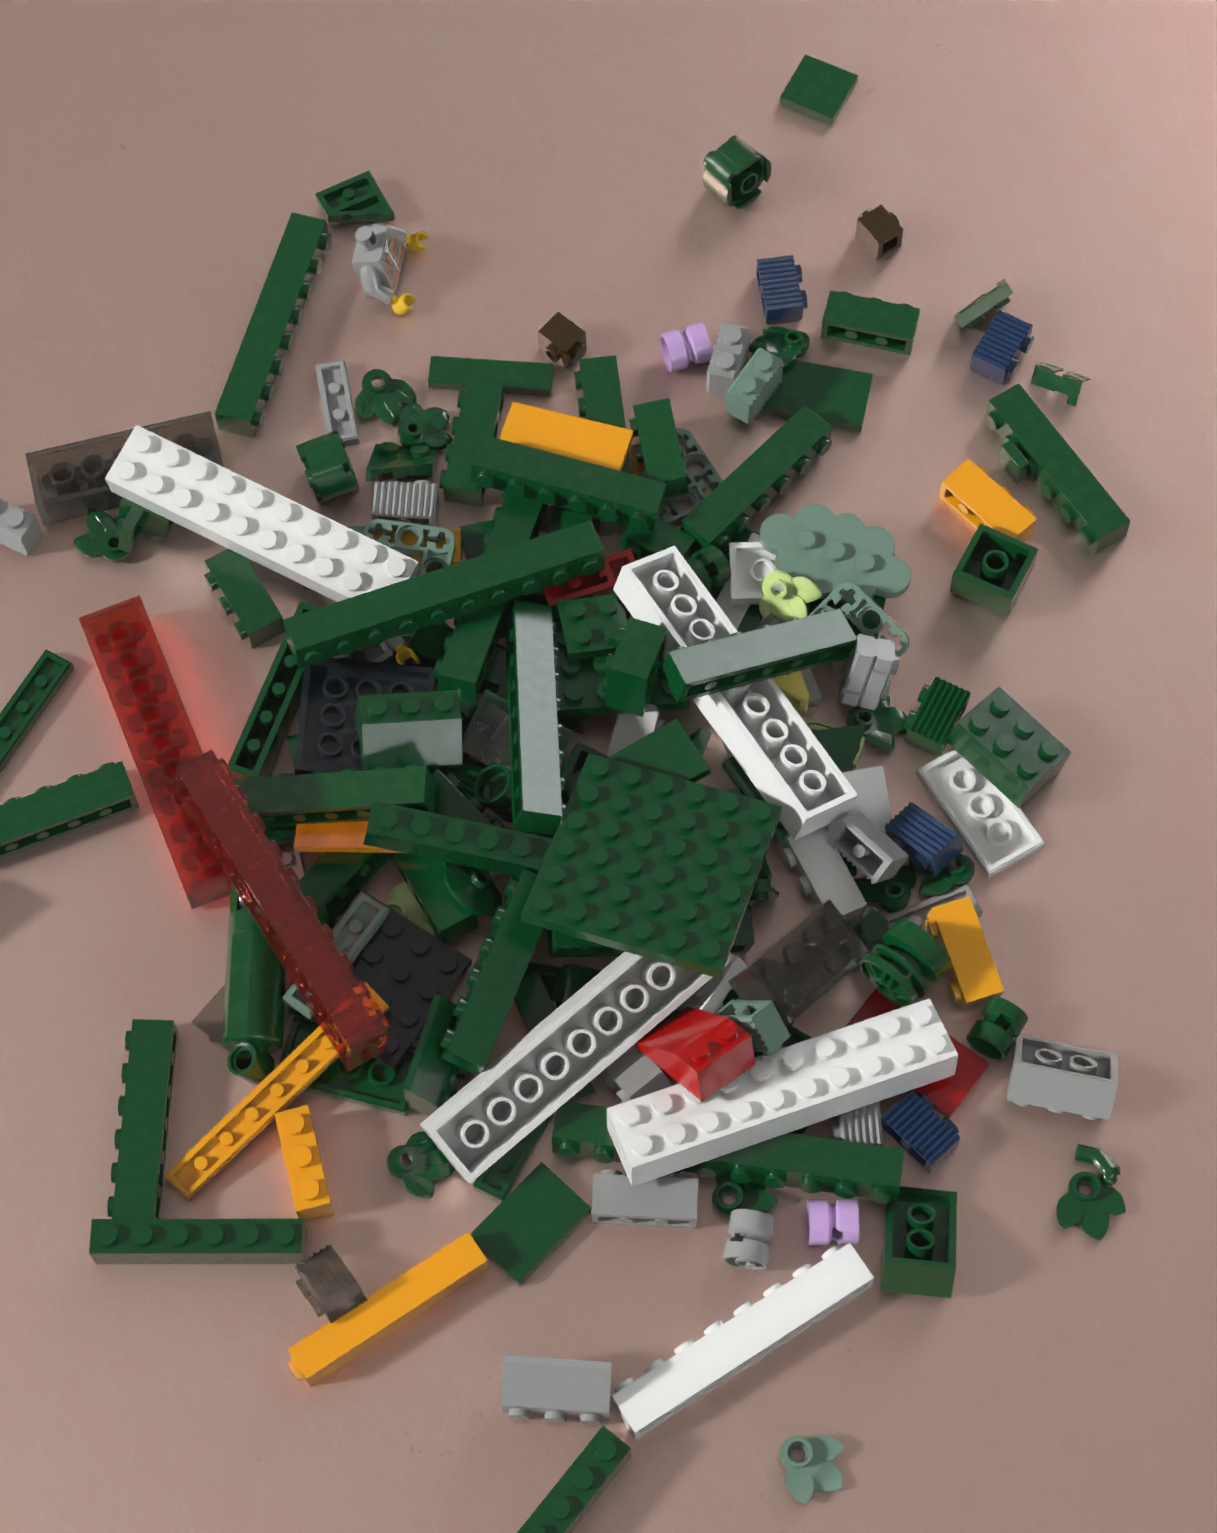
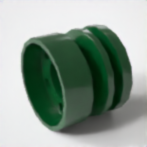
M898 919L883 935L884 945L874 944L870 954H865L859 961L860 969L870 984L887 1000L900 1008L919 1002V998H923L928 992L926 984L935 985L951 967L950 958L939 943L924 929L906 919Z

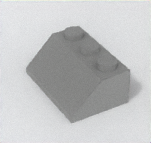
M1025 1035L1015 1037L1007 1087L1008 1101H1013L1022 1107L1034 1105L1048 1108V1110L1059 1114L1066 1112L1080 1114L1089 1120H1110L1118 1087V1053Z
M503 1354L502 1413H509L508 1417L516 1420H528L530 1415L544 1416L545 1421L555 1423L566 1422V1418H578L580 1423L585 1425H601L602 1420L610 1421L613 1383L612 1362Z

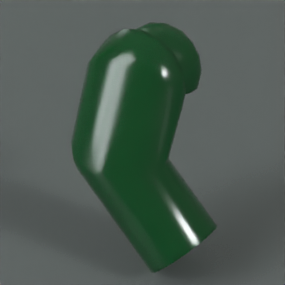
M1077 1144L1074 1161L1095 1165L1100 1171V1181L1106 1185H1114L1117 1182V1175H1120L1121 1171L1120 1166L1106 1150Z

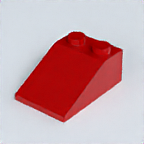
M686 1007L635 1043V1047L701 1102L755 1065L752 1037L729 1017L692 1007Z

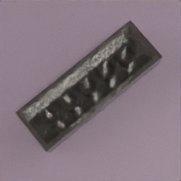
M211 411L142 427L224 467ZM133 429L25 454L36 507L43 525L86 516L92 511H107L119 508L123 497L111 491L105 478Z

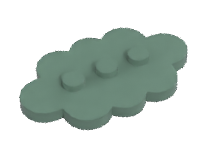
M815 503L802 507L795 517L786 514H774L766 518L761 524L760 542L765 550L776 555L775 571L781 570L791 577H806L810 579L820 589L822 593L821 599L826 598L837 586L846 582L855 583L872 599L875 595L885 598H896L904 594L909 588L911 580L910 568L906 562L894 556L895 541L893 536L884 528L875 526L865 528L862 520L854 514L845 513L835 516L828 507ZM842 590L841 594L844 598L840 603L842 605L846 603L853 605L856 602L853 598L856 593L855 590Z

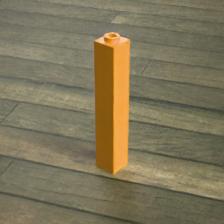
M465 1233L287 1349L292 1358L287 1363L298 1381L305 1378L308 1385L312 1386L489 1270L488 1260L470 1233Z

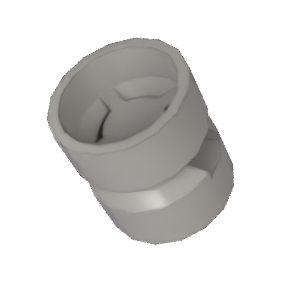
M735 1209L731 1211L728 1233L732 1235V1238L726 1240L723 1262L739 1269L752 1271L766 1270L770 1254V1247L766 1242L772 1240L776 1219L769 1214L750 1209Z

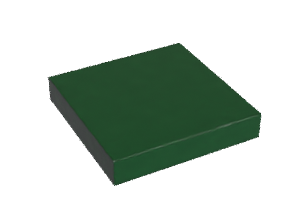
M805 54L781 94L779 104L833 125L857 84L858 75Z

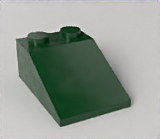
M900 1186L898 1201L886 1203L880 1291L951 1298L956 1272L957 1192Z

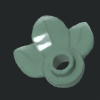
M824 1434L811 1439L797 1435L789 1437L783 1442L780 1449V1460L787 1469L784 1480L785 1486L792 1497L804 1505L807 1504L811 1499L814 1489L822 1492H834L842 1489L843 1480L841 1472L833 1460L842 1453L844 1446L837 1439ZM794 1449H800L804 1452L805 1457L801 1461H796L791 1457V1452Z

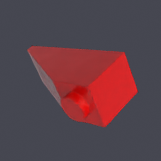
M631 548L605 556V568L595 574L583 575L571 579L562 585H552L543 588L548 606H557V601L616 594L613 588L622 566L635 562Z

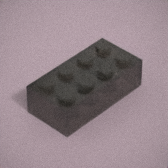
M829 899L807 914L728 982L743 1001L746 999L747 1001L772 1000L785 1026H787L859 964L860 959L865 954H870V951Z

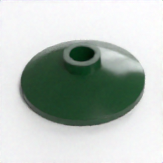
M453 863L446 868L444 872L446 888L451 896L465 909L480 916H493L498 906H502L501 893L486 872Z

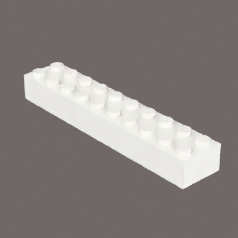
M138 425L133 429L105 478L112 492L336 602L419 576L420 566L418 561Z
M675 546L622 566L613 590L633 618L668 628L664 661L668 652L676 647L683 646L686 648L698 645L707 639L718 640L738 632ZM772 678L692 699L764 800L768 803L782 806L779 820L793 840L799 839L847 816L858 794Z
M623 952L419 1125L459 1174L469 1183L473 1182L713 977L629 952ZM731 953L725 966L735 959Z
M930 998L782 1048L773 1055L754 1058L755 1065L702 1102L679 1083L607 1108V1129L630 1184L633 1187L953 1076L956 1071L958 1053Z

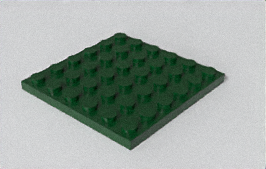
M589 753L567 803L566 811L562 815L521 912V922L721 979L779 822L782 806Z

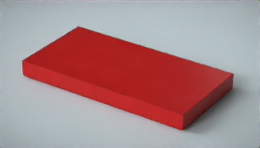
M875 989L846 1026L885 1014L900 1007L887 1000ZM950 1035L949 1037L958 1053L955 1075L913 1089L916 1095L919 1093L924 1094L932 1102L934 1109L948 1119L990 1065Z

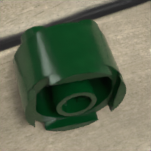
M737 135L731 136L716 151L713 150L707 153L703 160V165L705 166L703 173L704 186L731 208L734 206L737 209H742L756 200L762 192L759 189L763 180L768 182L771 175L770 161Z
M338 430L296 445L300 459L306 468L304 471L310 488L313 489L318 503L326 502L359 489L350 458H348L345 445Z

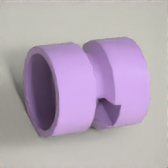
M702 322L685 327L683 334L675 329L659 335L663 358L670 372L687 368L689 361L699 365L711 360V355L713 354L706 327Z
M857 1198L837 1199L834 1204H830L827 1199H807L808 1245H829L831 1240H836L839 1245H847L848 1243L858 1245L859 1210Z

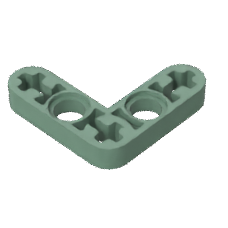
M677 428L676 431L679 442L685 443L687 455L684 456L681 446L680 450L689 493L665 498L659 518L662 517V520L675 527L681 525V520L710 494V492L706 493V485L704 483L706 479L707 485L712 491L723 482L694 436L684 428ZM692 462H699L704 466V469L700 473H691L687 470V466ZM687 499L693 506L687 511H681L676 508L675 504L679 500Z
M374 519L368 522L364 528L365 536L406 556L422 558L419 575L425 574L432 566L444 568L453 565L456 543L455 537L449 529L384 519ZM378 531H383L384 535H381L379 540H375L373 535H376ZM393 532H396L395 543H392L391 538H393ZM406 534H415L419 538L418 542L412 546L404 545L401 539ZM425 536L428 537L427 547H424ZM441 539L446 540V544L443 545L442 549L437 548L436 544H439Z
M846 582L837 586L809 615L812 616L821 610H835V608L829 606V603L833 600L834 604L838 605L844 598L841 594L842 590L851 591L853 589L856 592L853 596L856 602L853 605L846 603L841 608L845 612V618L849 619L865 635L872 636L876 640L875 634L881 632L888 622L891 628L886 631L893 637L898 635L902 637L899 642L902 648L900 650L895 648V655L897 656L905 654L910 646V639L907 633L855 583ZM874 610L880 615V624L875 629H868L863 624V615L867 611ZM884 635L880 636L881 639L888 640Z

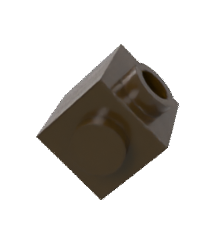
M882 204L872 210L864 211L857 218L855 236L876 260L901 247L903 228L900 226L895 214L889 213Z
M559 312L538 331L539 349L544 351L549 360L554 363L559 362L565 368L574 360L578 361L587 350L586 331Z

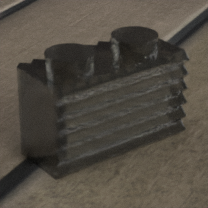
M326 1245L325 1249L320 1248L319 1253L314 1252L313 1257L308 1256L307 1260H302L301 1264H296L295 1270L300 1277L295 1283L304 1298L308 1300L318 1318L325 1314L332 1324L368 1301L357 1280L331 1245Z

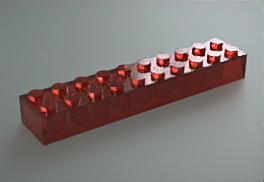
M140 595L79 617L191 909L230 895L232 882L240 878L252 876Z
M210 750L176 768L177 796L349 1072L384 1052L387 1028L389 1027L387 1018L380 1009L375 1010L369 1001L371 994L362 980L357 982L351 972L353 966L345 952H338L333 944L336 941L334 934L326 923L322 925L316 916L318 910L309 895L304 897L298 888L300 886L298 876L291 867L286 869L281 861L283 854L275 840H268L263 832L266 830L263 820L257 812L252 814L246 805L248 798L240 785L235 786L229 777L231 776V771L228 764L223 758L218 759L213 750Z

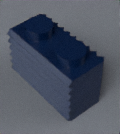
M793 255L757 259L756 276L766 324H781L782 322L802 320L803 309L807 308L808 303L806 291L800 290L799 283H802L800 264L795 265Z
M999 309L972 353L969 367L971 371H976L977 374L981 373L982 376L997 381L999 384L1004 382L1007 375L1013 377L1021 361L1018 359L1021 352L1027 354L1034 341V336L1031 335L1033 324Z
M909 802L908 806H904V809L898 815H895L894 819H890V822L886 823L884 827L886 835L909 855L908 857L918 870L924 872L927 869L934 876H937L964 850L959 833L913 802Z
M910 1090L881 1117L882 1128L930 1173L956 1149L960 1141L959 1130L950 1119L946 1117L941 1119L934 1112L932 1102L924 1094L919 1093L916 1095L913 1090Z

